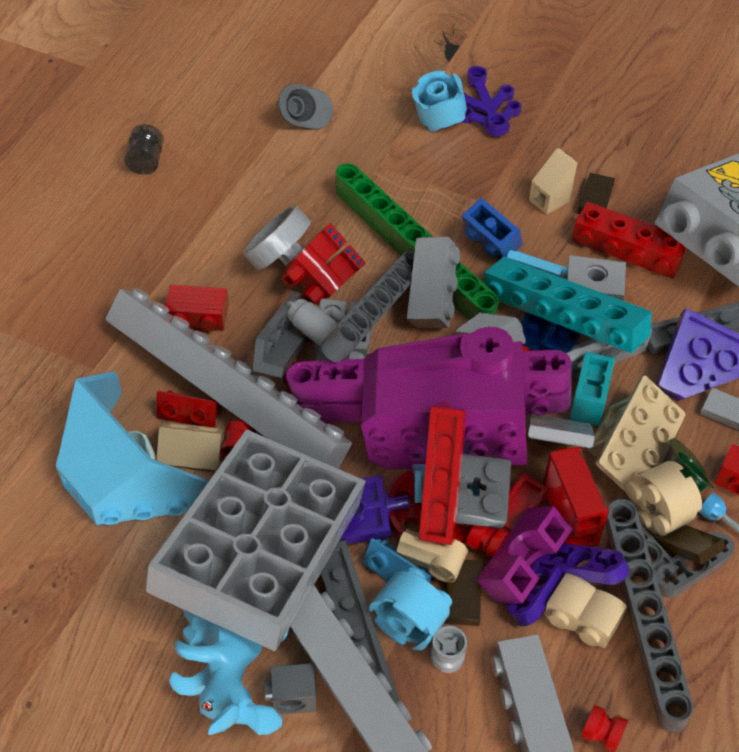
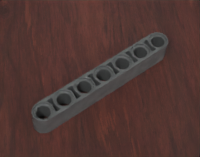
M403 253L321 342V350L328 359L334 362L344 360L408 288L412 279L413 253Z
M617 499L608 506L609 513L606 519L607 536L611 550L621 552L629 566L628 576L620 583L657 719L665 730L680 732L689 724L693 712V702L637 509L630 501ZM624 517L629 521L620 523L614 520V518ZM632 546L635 549H637V551L634 553L625 552L622 549V547ZM633 576L643 577L646 580V582L642 584H637L631 581L630 578ZM649 607L654 610L655 614L646 616L640 613L638 609ZM650 639H658L662 641L665 646L660 649H655L651 647L647 641ZM668 672L673 676L674 681L669 683L663 682L658 679L656 674ZM671 705L678 706L683 710L684 716H670L666 711V707Z

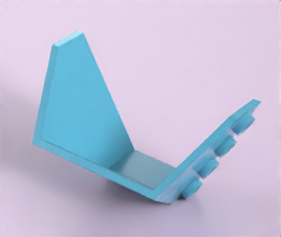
M114 371L77 378L56 461V469L61 483L96 525H115L122 521L148 520L152 517L163 515L177 516L187 512L209 480L151 459L114 418L111 411L122 394L118 375Z

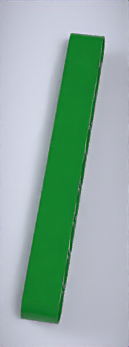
M345 163L337 167L336 194L400 255L405 252L415 253L416 238L433 237L357 166ZM459 261L456 264L455 270L457 289L453 291L452 302L454 306L468 320H471L480 312L482 314L497 315L499 304L497 295Z

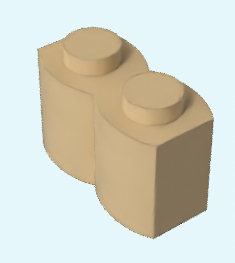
M566 573L548 600L544 615L555 627L575 631L587 645L606 648L624 617L627 605L617 597L596 589L582 578Z

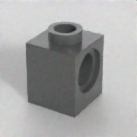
M314 663L271 666V680L264 681L265 701L273 702V708L279 714L316 712Z

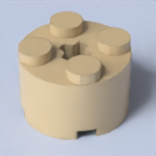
M674 461L661 463L633 477L631 481L625 484V492L637 509L641 525L645 530L649 529L654 534L660 536L667 535L696 520L699 517L696 516L697 512L702 510V499L695 481L691 476L685 478L679 471L683 467Z

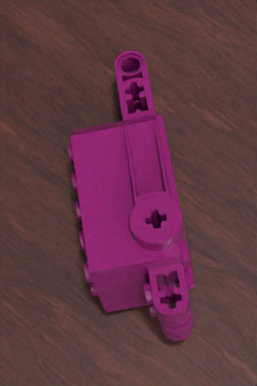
M490 326L479 328L468 334L381 347L367 354L365 359H345L341 362L331 360L297 362L286 373L291 395L297 398V404L302 408H309L317 412L321 416L319 420L322 422L361 421L369 462L386 470L412 469L413 464H426L431 406L439 402H448L450 407L467 409L463 454L509 459L511 465H527L525 415L561 413L571 405V359L567 353L560 350L522 351V341L513 342L512 337L507 331Z

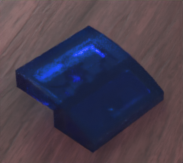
M528 312L520 322L526 339L525 344H522V346L528 347L530 351L560 350L568 353L571 352L581 334Z

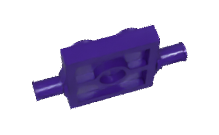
M382 476L363 478L366 482L360 505L339 542L346 540L348 545L370 541L372 538L377 540L392 537L389 524L391 511L410 508L408 495L388 498L383 487Z

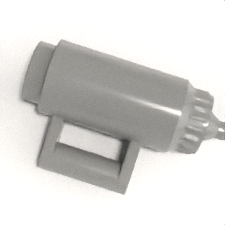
M304 299L287 302V305L290 306L287 315L289 320L293 322L294 327L319 347H321V342L346 316L335 306L321 310L313 303L307 302Z

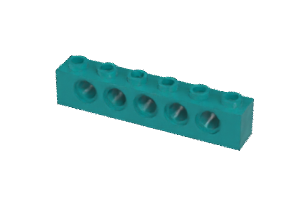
M507 257L501 258L484 272V284L497 295L500 302L631 354L651 335L652 311Z

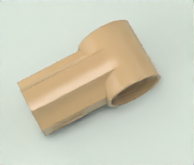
M406 529L399 540L396 553L410 563L428 569L429 573L436 579L452 583L455 582L468 549L456 539L452 545L419 540V533Z

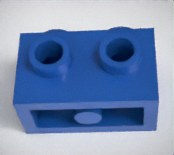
M482 197L462 214L465 235L471 241H478L482 244L484 251L491 258L497 257L500 260L503 257H507L510 250L517 251L523 245L520 229Z

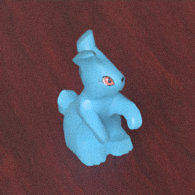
M183 610L184 617L189 623L183 630V638L187 644L177 640L174 643V648L177 654L184 659L207 664L203 671L193 677H182L177 672L172 673L169 678V684L180 695H199L200 713L213 720L208 729V735L224 732L234 724L248 725L258 735H269L281 728L282 716L271 706L255 705L252 702L249 691L242 684L246 667L260 654L263 646ZM288 629L287 633L285 634V636H284V638H283L282 641H284V640L286 639V637H287V635H288V633H289V629Z

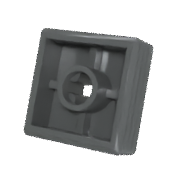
M463 454L456 523L496 528L504 527L508 515L511 461L509 459ZM472 484H476L482 491H480L478 496H473L472 490L467 488H470Z

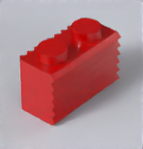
M169 285L165 306L169 308L168 313L170 315L186 320L192 329L197 328L199 330L201 328L205 331L224 330L229 305L227 288Z

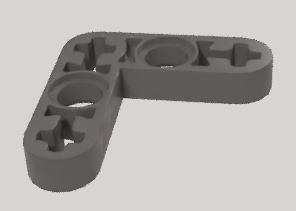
M619 517L616 519V521L620 523H625L629 521L624 517ZM642 526L648 550L656 557L652 564L660 592L666 598L680 595L724 566L734 552V542L728 535L721 532L711 533L714 536L723 538L725 549L702 564V570L694 571L687 567L685 563L687 559L678 555L671 558ZM632 546L622 547V549L628 553H634L637 551V549L632 548ZM677 572L680 573L674 584L672 582L666 584L663 581L664 577L671 579L676 576Z

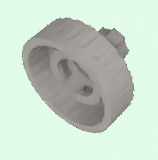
M296 204L291 205L267 223L248 242L242 254L257 270L267 267L278 258L286 266L303 249L297 240L308 229L311 221Z

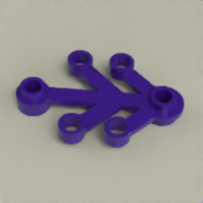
M473 66L468 69L467 82L472 88L476 89L480 100L470 97L464 92L466 105L470 107H467L465 119L462 123L473 121L483 125L485 131L492 136L505 135L509 131L510 125L508 121L510 118L520 115L521 103L514 100L510 101L514 96V88L510 85L501 86L499 93L491 100L485 86L487 70L480 66ZM504 101H509L506 109L501 114L496 112ZM472 108L486 113V116L473 112Z

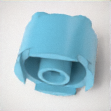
M439 70L427 73L418 80L419 84L416 88L413 87L412 96L418 119L423 125L427 126L428 130L438 131L440 128L461 123L465 119L467 105L461 79L456 74L448 75L445 74V71Z
M410 567L407 571H398L392 575L369 605V611L371 613L375 610L377 614L374 619L375 623L395 642L404 645L408 641L415 644L414 650H423L448 618L452 599L447 593L437 590L427 582L425 575L420 570Z

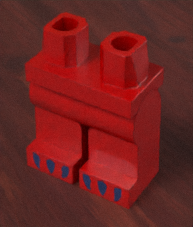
M329 223L285 266L286 271L281 279L291 288L299 283L306 290L301 295V299L314 305H319L321 299H328L366 262L349 244L326 263L347 242L335 227Z

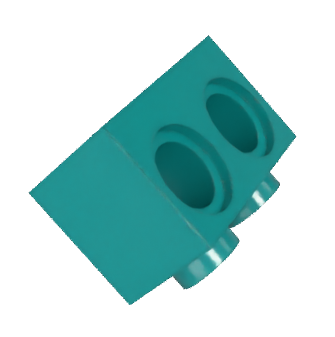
M585 351L570 414L571 420L600 426L615 358Z

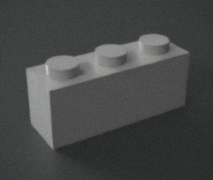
M449 237L416 238L407 320L417 329L449 328L450 318L454 316L452 298L453 291L457 289L455 270L456 264L460 261V250Z

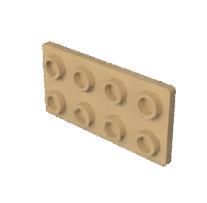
M644 375L639 378L629 398L609 407L595 433L593 447L587 448V450L593 456L598 457L595 462L596 466L625 491V484L631 481L633 477L663 463L671 446L670 440L675 438L686 414Z

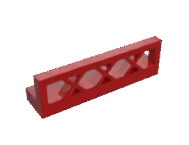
M439 402L431 406L419 540L452 545L455 542L467 409L450 407L448 402Z

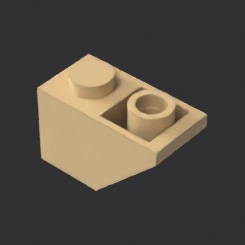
M560 148L556 149L532 180L529 201L546 215L569 203L577 162Z

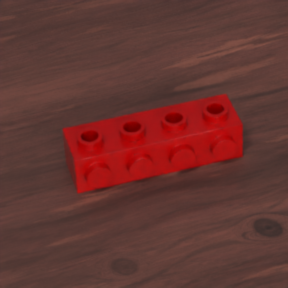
M590 202L586 203L575 221L571 240L674 279L687 251V247L661 228Z

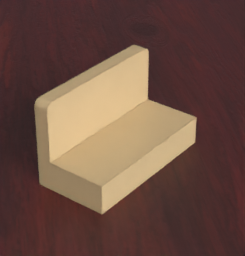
M166 422L159 427L156 461L171 466L217 470L220 465L221 444L226 440L224 435L225 428Z

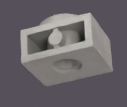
M570 255L565 279L624 300L626 262Z

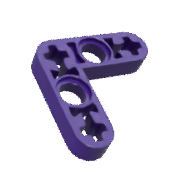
M563 543L556 554H545L539 557L531 567L539 577L537 583L547 580L546 583L540 587H533L523 604L508 603L507 610L517 625H530L541 616L548 600L566 573L578 576L588 582L614 585L620 583L628 576L629 566L623 554L617 550ZM591 559L584 566L577 567V565L582 561Z

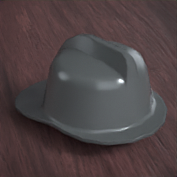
M300 84L286 86L281 91L276 102L280 115L285 121L305 128L320 129L325 127L333 116V104L325 92Z

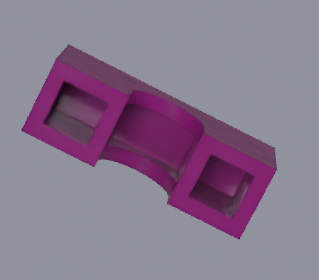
M554 506L527 508L497 553L478 577V583L495 603L523 604L539 580V577L531 569V564L545 554H556L572 531V528Z

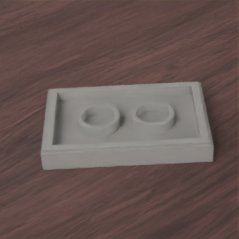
M529 415V438L587 448L593 447L595 435L590 423L543 415Z

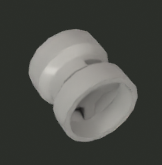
M449 625L441 627L436 631L433 636L430 656L431 662L436 669L441 672L451 673L456 672L462 667L467 648V638L464 632L455 626Z

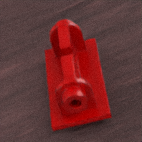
M158 390L156 418L216 428V414H220L222 405L213 398L209 400L173 393L172 390L167 392Z

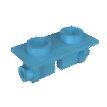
M374 538L370 540L362 564L385 580L389 581L395 572L407 571L410 567L420 570L425 575L427 582H430L432 579L428 569L410 563L396 553L397 549L390 545L387 540L381 541Z

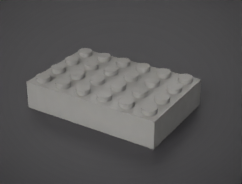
M246 429L148 565L146 592L276 652L356 513L366 481Z

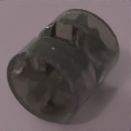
M142 124L131 130L124 157V162L131 171L146 175L153 173L158 168L164 137L157 128Z

